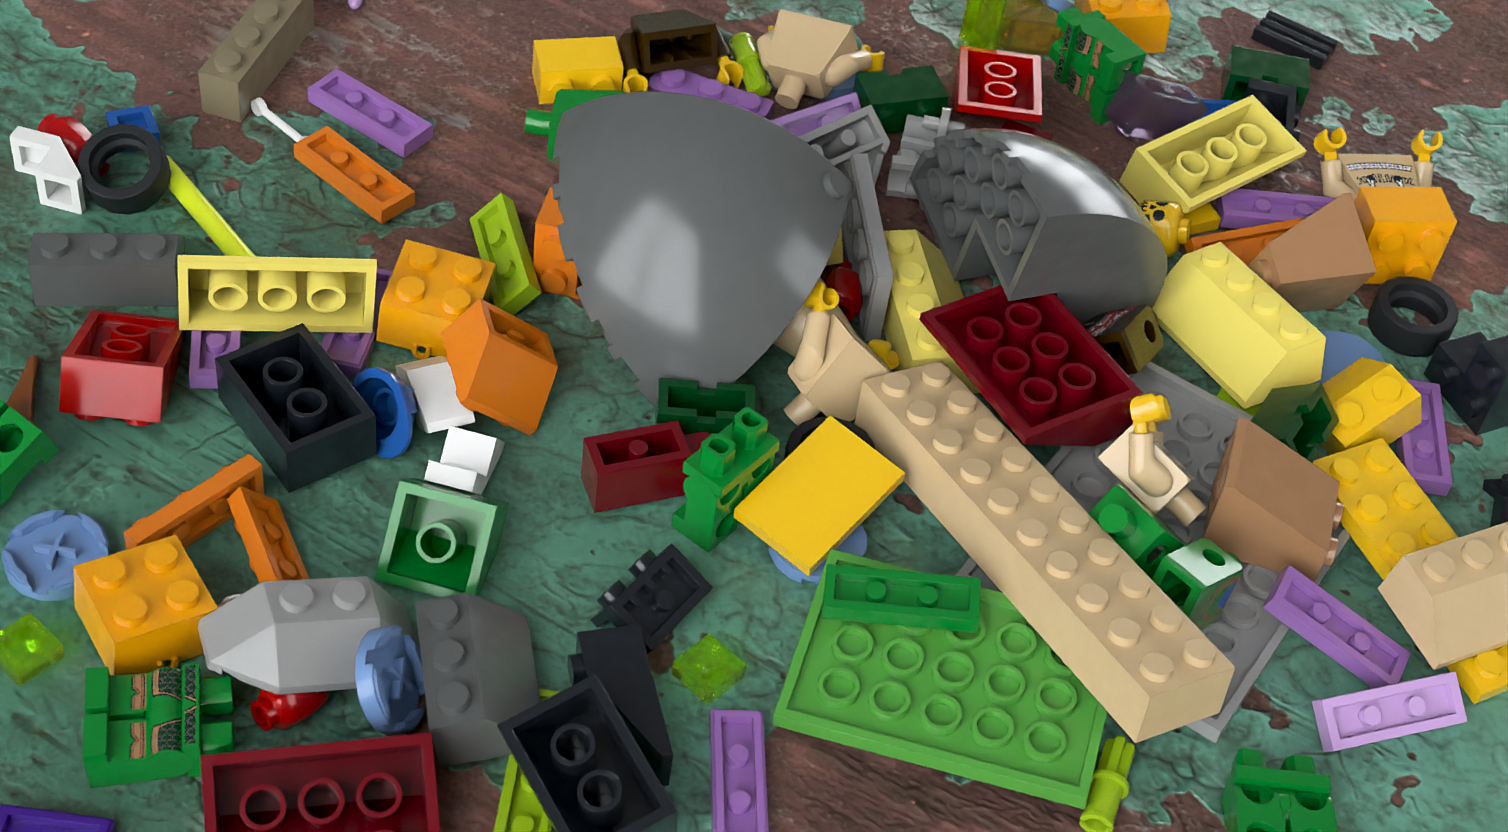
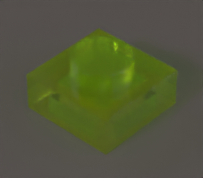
M30 612L0 631V668L19 687L65 657L63 644Z
M709 633L673 661L671 674L709 705L744 678L746 664Z

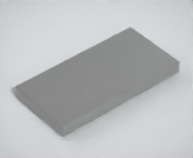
M852 154V157L849 159L846 176L852 182L842 222V238L847 261L852 264V270L859 274L862 284L863 305L858 313L862 338H864V341L880 340L894 276L868 155Z

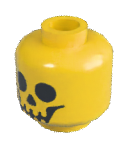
M1143 200L1138 206L1156 231L1166 250L1167 257L1174 256L1178 252L1180 244H1185L1190 239L1191 219L1183 218V210L1179 203Z

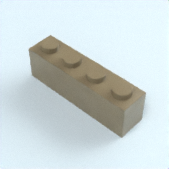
M255 0L198 71L203 112L242 123L251 111L250 102L258 97L261 98L315 27L313 0Z

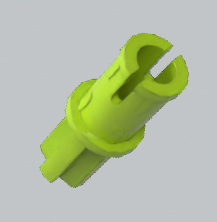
M746 32L735 34L730 39L732 43H729V48L735 61L744 69L742 79L747 92L755 93L761 97L769 95L771 86L765 69L761 65L753 36Z
M1117 735L1115 738H1108L1104 743L1097 769L1093 772L1086 805L1079 819L1080 826L1087 832H1112L1120 801L1127 797L1130 786L1127 777L1135 754V746L1126 741L1124 736Z

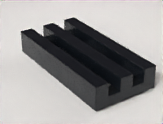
M1271 10L1267 12L1266 17L1261 19L1260 24L1256 25L1251 39L1285 55L1309 59V66L1321 70L1332 56L1339 42Z

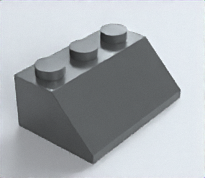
M33 233L28 270L35 306L179 307L177 259L178 255L185 254V236L155 233Z
M470 593L415 602L429 730L432 732V741L439 767H448L512 754L501 736L497 725L541 702L527 616Z

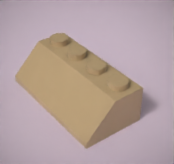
M1508 522L1403 555L1377 588L1433 670L1508 644Z

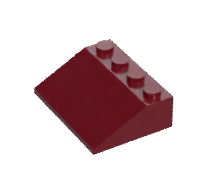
M1002 285L920 314L919 320L1024 445L1094 447L1121 436L1133 424L1130 403L1133 398L1143 395V392L1054 293L1008 301Z
M432 732L200 755L205 832H440Z

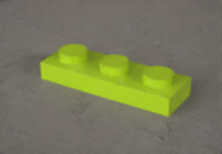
M500 193L469 220L481 259L496 263L491 288L494 305L511 315H515L542 292L514 202L503 193Z

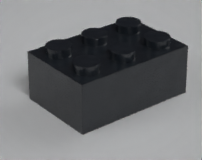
M303 323L215 358L219 399L288 493L377 455L376 415Z

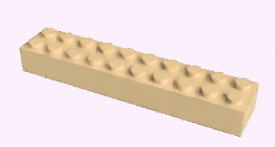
M942 360L862 380L854 424L868 434L875 445V449L905 472L903 481L1135 743L1220 713L1235 666Z

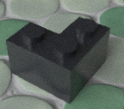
M1480 331L1438 343L1424 375L1431 383L1440 384L1441 395L1476 436L1507 427L1508 335L1488 340Z

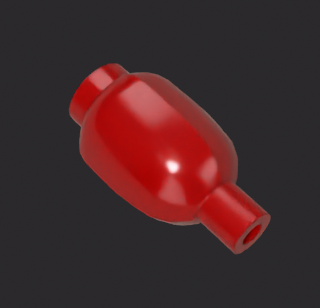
M51 113L44 117L38 126V131L61 138L78 169L77 164L81 149L89 138L93 136L90 131L74 117L59 116L56 113ZM107 161L101 167L99 177L104 176L108 172L110 164Z
M843 260L842 263L835 264V269L825 277L823 282L827 288H833L838 293V305L850 322L860 312L863 305L862 284L859 274L852 270V264L847 260Z
M261 689L257 700L251 703L250 711L256 724L264 731H269L272 728L277 730L290 729L321 709L329 697V691L277 695Z

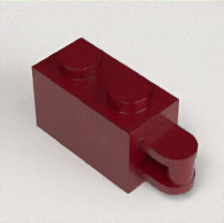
M677 420L585 437L583 440L581 479L594 513L684 496L683 483L688 475L682 472L683 463L701 448V442L711 434L697 432L684 435Z

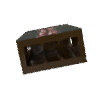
M1146 304L1101 313L1083 324L1085 329L1127 375L1139 373L1164 346V339L1157 324V316L1151 307Z

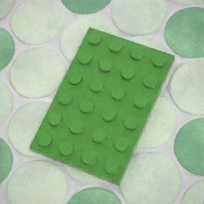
M830 549L773 714V726L1084 809L1107 710L1008 600L1004 593L981 587L977 633L822 618L827 564L920 572Z

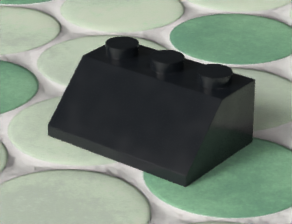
M596 673L497 725L501 736L556 832H677L676 808Z

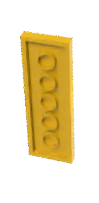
M1383 438L1313 461L1314 465L1339 481L1336 502L1344 504L1340 522L1383 581L1403 555L1459 538ZM1508 644L1446 666L1450 672L1456 671L1459 685L1473 704L1508 691Z

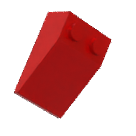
M960 45L953 84L952 108L957 112L1041 123V56Z
M92 309L61 356L59 412L72 413L76 418L87 421L109 417L124 419V422L134 426H147L154 422L160 423L169 406L187 330H179V319Z

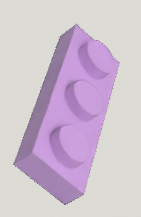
M1456 671L1312 701L1323 752L1342 750L1468 722Z

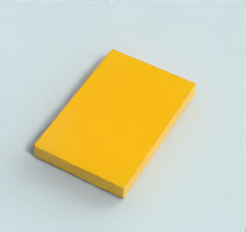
M830 415L734 508L733 517L809 577L827 559L830 549L836 550L903 482L905 472Z

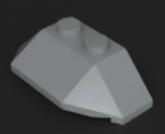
M871 104L798 136L845 176H847L849 159L852 157V154H867L874 186L880 172L883 156L886 154L890 144V140Z
M368 576L261 582L199 619L197 626L209 670L220 674L227 672L244 683L277 695L357 689L355 681L356 655L360 641L371 629L397 625L402 628L400 632L402 635L410 634L416 641L406 607Z

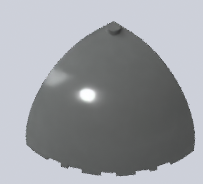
M641 91L596 98L563 112L555 138L553 159L559 162V183L553 185L552 190L553 199L558 200L559 210L564 223L557 226L565 260H574L582 286L576 288L577 293L591 322L600 321L604 336L609 343L607 349L613 359L623 358L637 377L633 384L655 407L659 378L698 381V387L714 389H716L717 382L734 383L777 340L802 307L820 278L839 236L852 182L819 152L784 127L741 107L691 94Z
M967 128L948 131L949 135L935 138V147L931 150H924L919 157L909 179L954 281L997 274L1008 301L1054 293L1082 325L1093 317L1109 311L1143 304L1148 305L1151 309L1153 308L1164 286L1167 275L1168 259L1166 250L1142 209L1118 182L1092 161L1064 145L1034 134L992 128Z

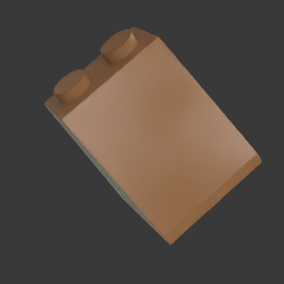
M1351 193L1341 194L1275 238L1247 265L1299 313L1338 308L1377 272Z
M1238 417L1213 480L1201 538L1210 539L1222 550L1236 555L1241 562L1279 573L1290 564L1311 581L1315 582L1322 565L1331 566L1338 546V538L1331 537V533L1337 530L1344 508L1343 503L1336 502L1339 481L1249 419Z

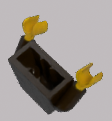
M679 9L634 15L630 19L631 28H627L618 40L617 45L624 67L623 76H626L623 82V91L625 93L648 90V81L644 76L640 75L641 72L646 74L715 64L720 67L716 78L720 83L729 85L730 80L734 83L735 88L739 89L743 78V67L739 63L729 60L732 55L717 23L687 10Z

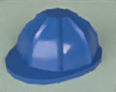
M366 368L356 375L352 386L376 415L377 455L382 458H396L406 451L411 442L412 423L418 411L413 394L414 389L392 371H387L383 368Z

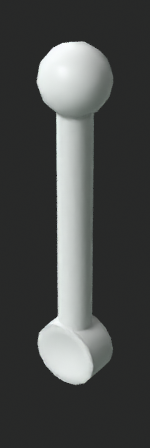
M258 97L250 102V107L255 115H263L296 142L307 137H303L270 111L262 98Z

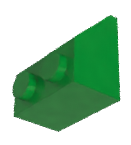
M418 478L399 480L375 580L438 597L462 593L479 596L499 548L509 502Z

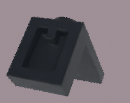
M1249 77L1242 99L1254 95L1280 124L1299 141L1300 130L1295 128L1299 122L1302 106L1296 104L1297 87Z

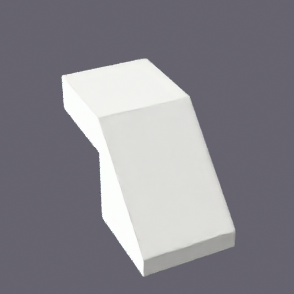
M17 126L9 136L15 170L35 175L40 204L82 215L86 210L81 175L61 138L56 135Z
M440 355L395 365L397 376L414 389L413 394L418 409L415 419L418 428L427 433L449 429L450 426L458 427L475 423L473 411L465 408L456 396V386L452 371L445 357Z
M450 426L440 463L429 460L424 480L482 495L503 452L505 442L494 437Z

